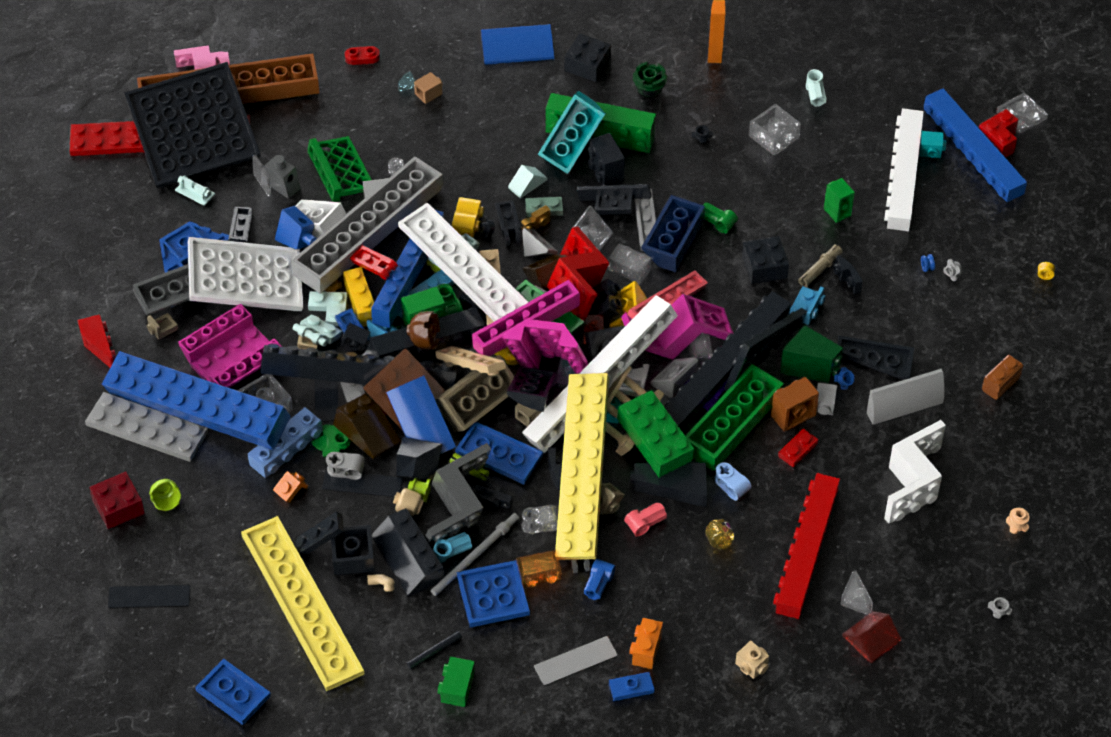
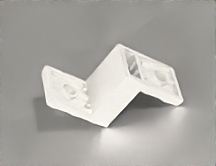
M942 420L893 445L889 468L905 488L888 496L884 518L889 524L895 520H901L908 513L916 512L921 506L927 503L931 504L937 499L942 475L927 459L926 455L936 453L941 448L946 426Z

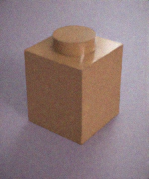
M430 72L414 82L415 95L425 104L442 95L443 83L441 79Z

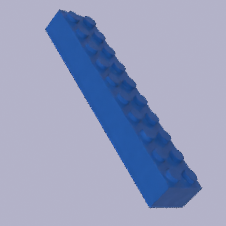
M121 351L116 356L102 383L111 395L271 450L275 449L291 418L284 406Z

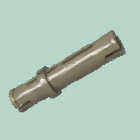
M835 244L828 252L823 253L820 259L798 279L800 285L808 287L827 267H831L836 256L843 253L841 247Z

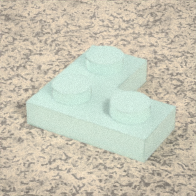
M310 291L308 310L326 311L325 322L339 326L335 320V315L346 311L347 292H322L320 294L317 291Z

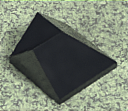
M404 437L397 453L396 476L411 479L417 478L422 481L431 479L432 482L438 470L443 444Z

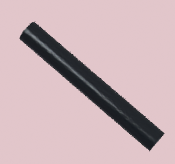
M459 631L451 634L406 663L408 668L411 670L461 639L462 635Z

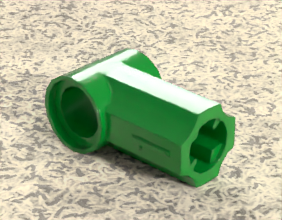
M705 202L703 204L705 206V220L714 224L720 233H728L738 221L737 215L732 210L723 211L710 203Z

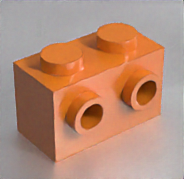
M642 618L641 625L636 626L634 636L637 639L636 642L631 643L629 654L633 655L632 665L648 669L653 668L662 636L663 622Z

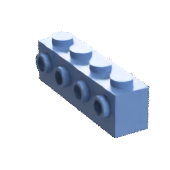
M303 408L288 421L274 450L258 445L248 453L249 465L264 478L275 473L282 464L290 461L299 450H303L310 441L320 436L321 432H323L321 420L307 408Z

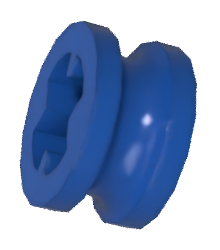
M928 254L927 257L925 255L921 256V266L924 272H927L928 269L931 271L935 270V261L932 254Z

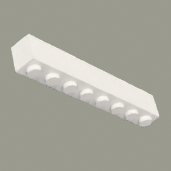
M902 108L901 116L897 115L896 126H899V129L896 128L894 139H898V142H894L893 152L896 155H892L891 166H894V169H891L889 178L893 182H889L888 193H891V196H887L886 207H889V210L885 211L884 221H888L887 229L909 231L923 111Z

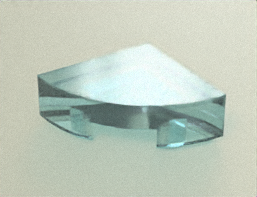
M411 71L405 73L398 82L399 92L414 88L415 81Z

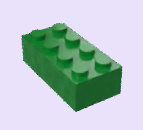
M652 390L618 406L617 420L658 477L692 461L693 446Z

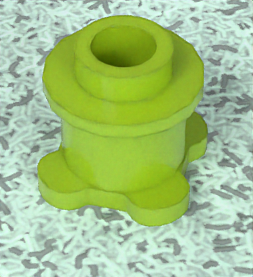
M414 478L413 481L409 482L408 489L420 493L424 500L423 502H427L431 491V479L422 482Z

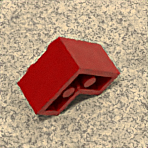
M1005 109L981 123L979 129L1005 158L1014 153L1017 138L1014 135L1016 134L1018 119L1009 110Z

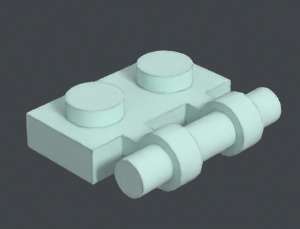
M312 314L302 320L300 325L295 323L293 326V330L298 332V335L311 339L312 343L320 344L324 347L327 343L331 344L339 339L342 331L334 325L328 324Z

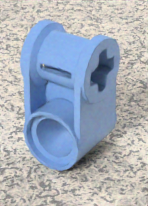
M725 462L718 464L714 479L715 484L725 491L731 499L736 501L751 489L749 480L733 468L732 465Z

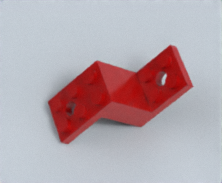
M572 227L560 255L568 256L559 258L547 287L551 290L570 280L580 293V306L570 312L585 321L597 296L592 287L601 282L609 261L579 227Z

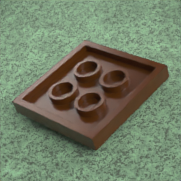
M406 348L363 387L401 430L402 427L386 392L422 376H425L434 399L445 391Z

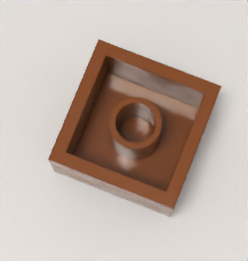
M806 377L793 381L791 385L780 388L773 394L771 417L784 432L816 416L819 392Z

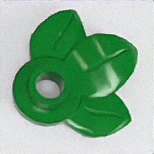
M322 425L324 436L312 441V445L316 449L323 451V457H327L331 452L345 450L351 444V440L334 425Z

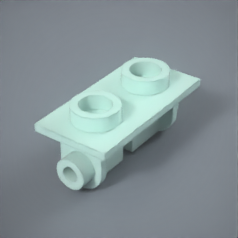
M180 176L178 178L180 185L175 191L204 206L215 195L208 187L195 183L188 179L187 176Z

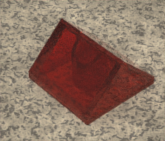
M874 611L842 635L870 663L901 641L889 614Z

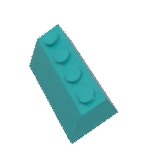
M578 91L572 97L538 155L568 174L606 113L594 100Z

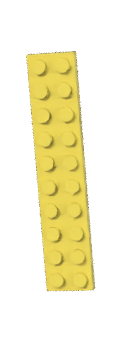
M608 373L569 374L555 558L557 560L596 559L609 384Z
M274 517L242 531L241 534L326 691L364 675V669L279 517Z

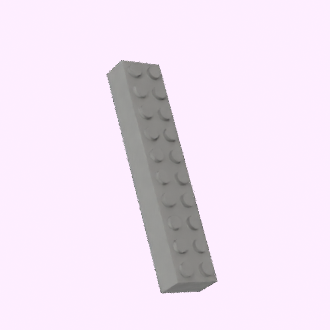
M413 157L292 260V275L321 294L343 275V271H347L354 265L350 257L361 245L372 250L398 227L399 221L422 207L442 190L443 174L417 157Z

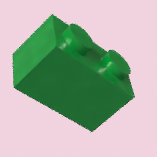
M843 178L830 182L826 187L824 210L836 223L850 217L852 214L855 192Z
M450 656L448 664H444L442 674L445 676L443 682L440 681L438 686L441 703L466 707L475 673L474 661Z

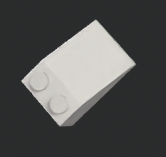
M301 199L296 205L314 223L312 235L317 238L346 215L342 204L338 202Z

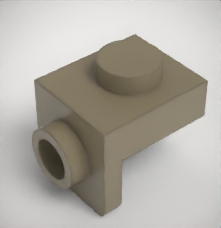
M169 313L155 320L151 315L147 317V329L158 340L178 330V325Z

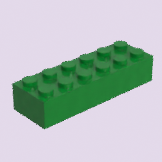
M551 93L546 106V133L552 132L572 97ZM596 102L606 114L590 139L610 133L618 147L650 153L655 138V113Z
M752 364L685 436L694 448L692 459L699 463H706V467L714 472L718 464L722 463L772 409L773 394L778 389L783 388L784 383Z

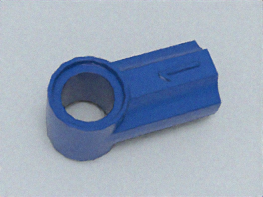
M595 559L591 568L590 578L584 589V594L592 600L601 598L607 583L611 582L616 565Z

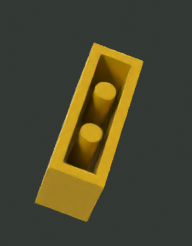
M359 267L343 271L344 285L353 311L363 327L367 326V320H372L371 307L374 301L363 270Z

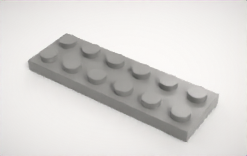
M103 392L85 420L86 426L189 462L193 459L208 433L206 427Z

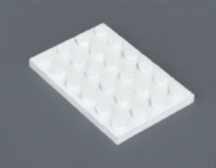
M189 237V300L302 311V281L292 275V260L300 254V249Z

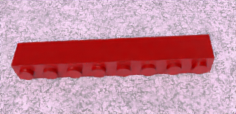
M817 473L815 480L811 479L808 491H811L810 496L806 495L803 507H806L805 512L801 511L798 523H801V526L795 529L793 539H796L795 544L791 543L788 554L791 555L790 560L786 559L783 570L786 574L785 577L781 576L778 588H781L780 593L776 592L773 604L776 605L775 613L796 619L800 618L838 492L839 478Z

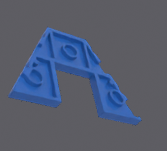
M188 222L159 239L165 273L188 263L189 237L228 241L229 235L212 232L210 228L201 227L193 222Z

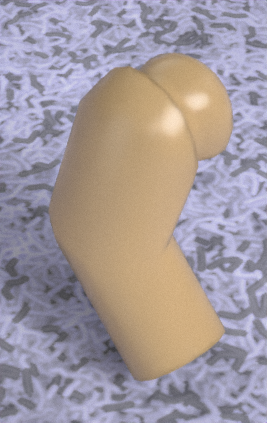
M384 574L367 575L368 585L382 584L384 585V591H394V579Z

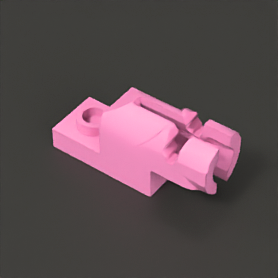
M209 46L174 50L176 67L194 65L195 70L225 62H228V65H230L228 52L210 53Z

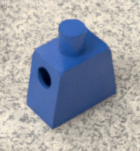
M296 206L282 209L275 240L293 249L307 247L317 239V237L312 235L314 223Z

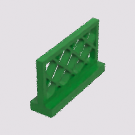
M349 136L320 142L316 138L309 139L308 154L332 202L340 201L341 196L363 192V186L357 183L359 180L370 181L371 178ZM347 143L348 147L345 149L338 145ZM322 147H329L331 151L327 152ZM336 150L343 153V155L340 157L333 153ZM346 155H349L351 157H354V160L350 161L348 159H345ZM331 158L338 161V163L335 165L328 160ZM344 163L346 165H349L350 167L348 169H345L343 167H340V164ZM352 168L359 169L361 171L360 174L351 171ZM339 171L341 173H344V176H337L335 175V172ZM347 176L356 178L355 182L347 180ZM344 183L351 186V188L343 190L341 185Z

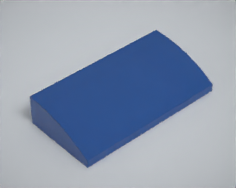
M550 24L481 30L485 65L554 59Z
M425 376L386 392L407 438L443 444L441 454L456 447Z

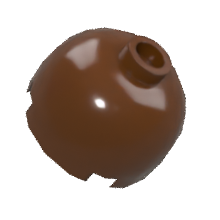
M435 311L419 312L411 319L410 324L407 325V335L410 336L415 346L422 349L437 348L440 338L436 339V334L440 332V320L438 314L434 313Z

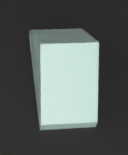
M521 165L508 188L521 199L547 181V177L535 167Z

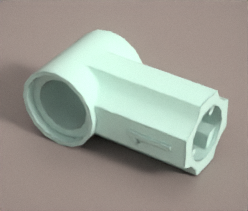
M813 69L807 74L806 89L808 90L811 104L817 107L826 103V95L822 81L823 74L821 71Z

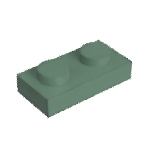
M562 197L525 198L526 217H531V213L545 205L550 209V216L563 215Z

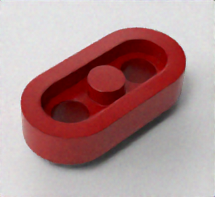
M374 46L352 47L345 51V61L350 65L373 64L380 59L379 49Z

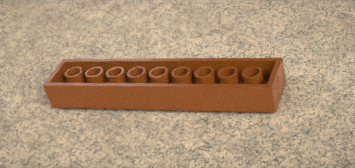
M313 53L229 65L242 104L319 94L318 76ZM201 69L137 78L138 88Z

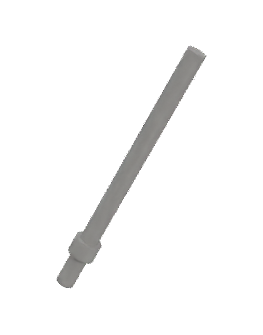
M513 513L505 522L499 523L491 535L431 589V593L437 596L457 577L456 572L464 571L501 535L504 536L510 531V527L519 519L518 515Z

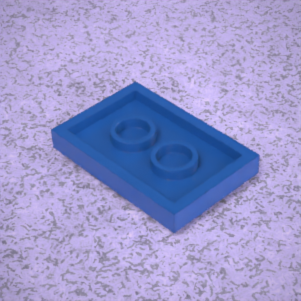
M224 658L195 687L199 694L242 725L271 697V693Z

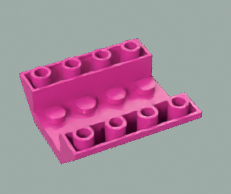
M242 304L237 305L178 342L189 364L202 379L227 388L234 386L261 369L264 345L277 344L279 347H282L275 339L269 341L253 325L252 315Z
M525 319L503 334V340L520 366L539 369L542 355L546 358H554L555 356L567 360L575 374H580L589 364L580 346L564 323Z

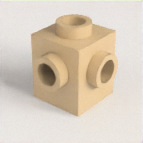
M749 641L737 652L735 664L740 667L744 674L750 675L754 679L759 674L762 675L767 671L769 655L765 649Z

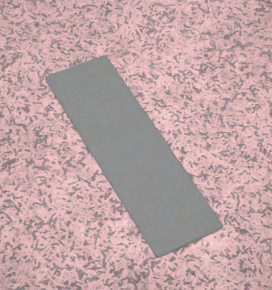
M605 636L536 664L534 668L543 685H546L615 657L617 653L609 638Z

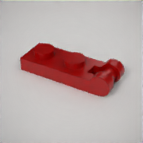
M363 245L350 257L352 263L379 275L384 280L390 276L389 273L392 270L395 271L398 267L394 260Z

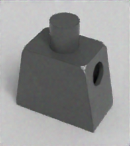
M276 155L265 164L263 176L265 184L288 199L301 189L296 168L285 161L284 156Z

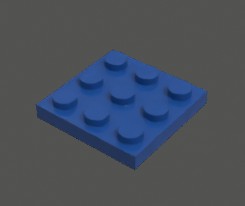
M516 560L456 572L470 627L530 615Z

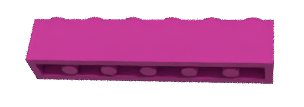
M570 280L565 281L473 333L474 349L479 354L492 356L508 347L503 340V334L525 319L551 322L580 306L579 291Z

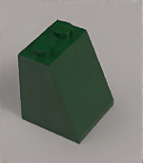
M804 326L783 349L780 373L829 383L840 372V365L843 360V347Z

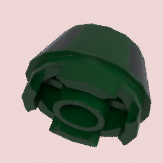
M644 62L636 67L633 74V82L638 92L646 97H654L661 93L667 82L666 70L662 65Z

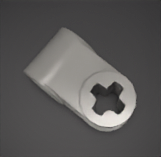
M331 452L326 457L327 472L332 477L358 480L362 477L365 458L360 454Z

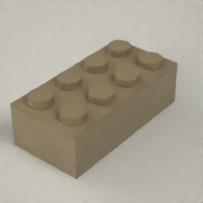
M501 355L493 356V358L503 360ZM507 365L506 369L500 370V373L496 375H488L487 373H479V371L473 370L435 399L438 408L454 432L466 430L508 397L507 390L514 375Z

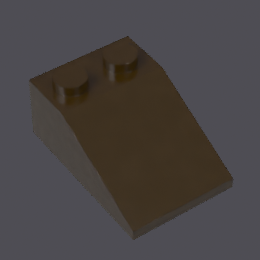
M366 394L337 408L333 425L372 459L401 444L400 438L379 405Z

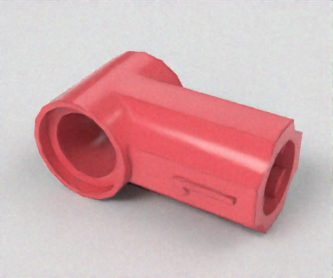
M657 502L642 511H631L626 515L624 521L635 536H641L649 530L650 526L666 519L667 513L664 506Z

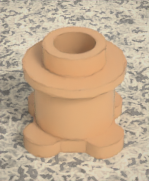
M1014 508L1007 517L1006 523L1009 524L1011 533L1016 534L1019 531H1028L1029 525L1026 523L1029 521L1030 516L1025 509Z

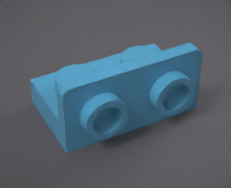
M802 286L790 309V313L803 308L807 311L803 323L809 325L811 320L816 318L819 305L822 306L825 301L826 295H823L824 287H820L817 292Z

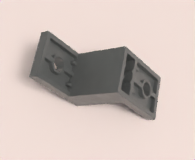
M488 443L436 471L432 485L452 516L427 530L425 539L430 547H434L438 540L449 536H456L461 532V529L465 527L469 529L478 523L477 520L481 516L483 506L465 480V477L473 469L477 471L486 465L491 451Z

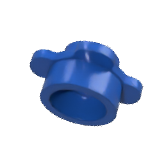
M842 367L839 374L834 376L835 382L841 385L842 390H847L848 386L852 385L855 379L854 374L846 367Z

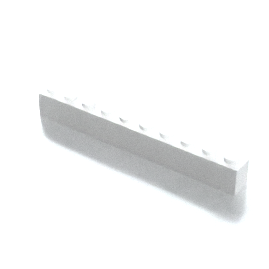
M656 295L580 374L608 373L609 387L678 316L671 304ZM568 386L522 432L528 441L540 451H543V453L565 433Z

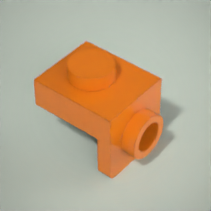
M287 471L273 490L286 502L290 503L300 488L306 489L308 485L304 482L305 478L298 472L293 474Z

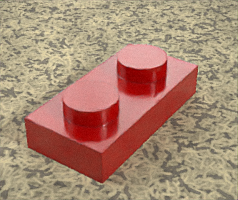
M802 429L778 452V457L794 467L818 444V439L805 429Z

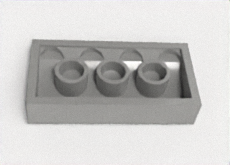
M942 369L870 390L867 415L872 424H878L942 404L944 401V376Z

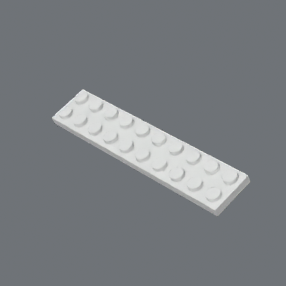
M428 203L398 222L399 228L494 322L528 303Z

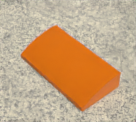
M713 0L708 63H722L725 0Z

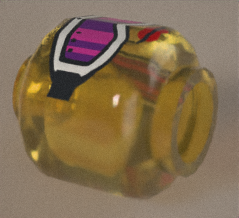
M713 520L705 529V535L709 543L716 549L729 547L734 539V533L726 520Z

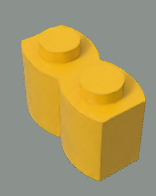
M459 198L452 227L460 235L467 233L474 237L475 232L479 231V218L483 217L484 214L481 200Z

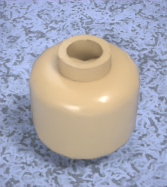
M404 488L401 493H396L393 503L396 504V512L407 508L413 517L415 514H419L424 500L421 499L420 493Z

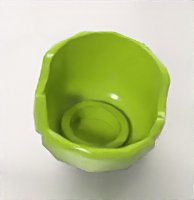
M161 479L151 486L149 495L156 509L168 511L179 505L181 493L173 480Z

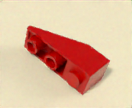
M100 314L77 320L84 346L111 368L116 355L114 350H110L112 346L110 335L106 336L105 332H108L106 321H101Z

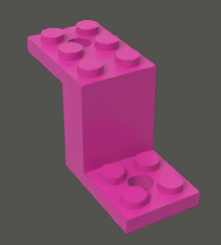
M682 294L671 305L678 316L645 351L673 360L702 332L725 340L730 333L733 334L724 308ZM627 312L621 316L624 326L632 320L627 315Z

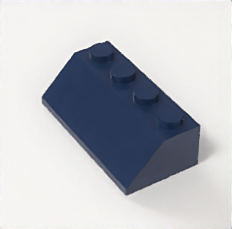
M673 195L670 196L642 245V250L658 267L673 272L677 271L704 222L705 206Z

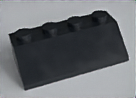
M407 508L389 515L372 534V539L408 597L439 583L444 578L443 566Z

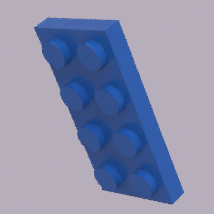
M478 422L472 424L455 449V453L464 456L488 443L491 451L484 467L521 484L526 483L543 457V451Z

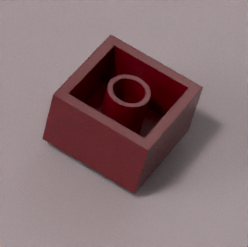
M126 471L89 487L92 500L107 529L145 514L142 500Z

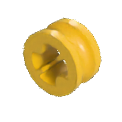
M1050 262L1040 263L1038 266V277L1044 280L1052 279L1055 274V266Z

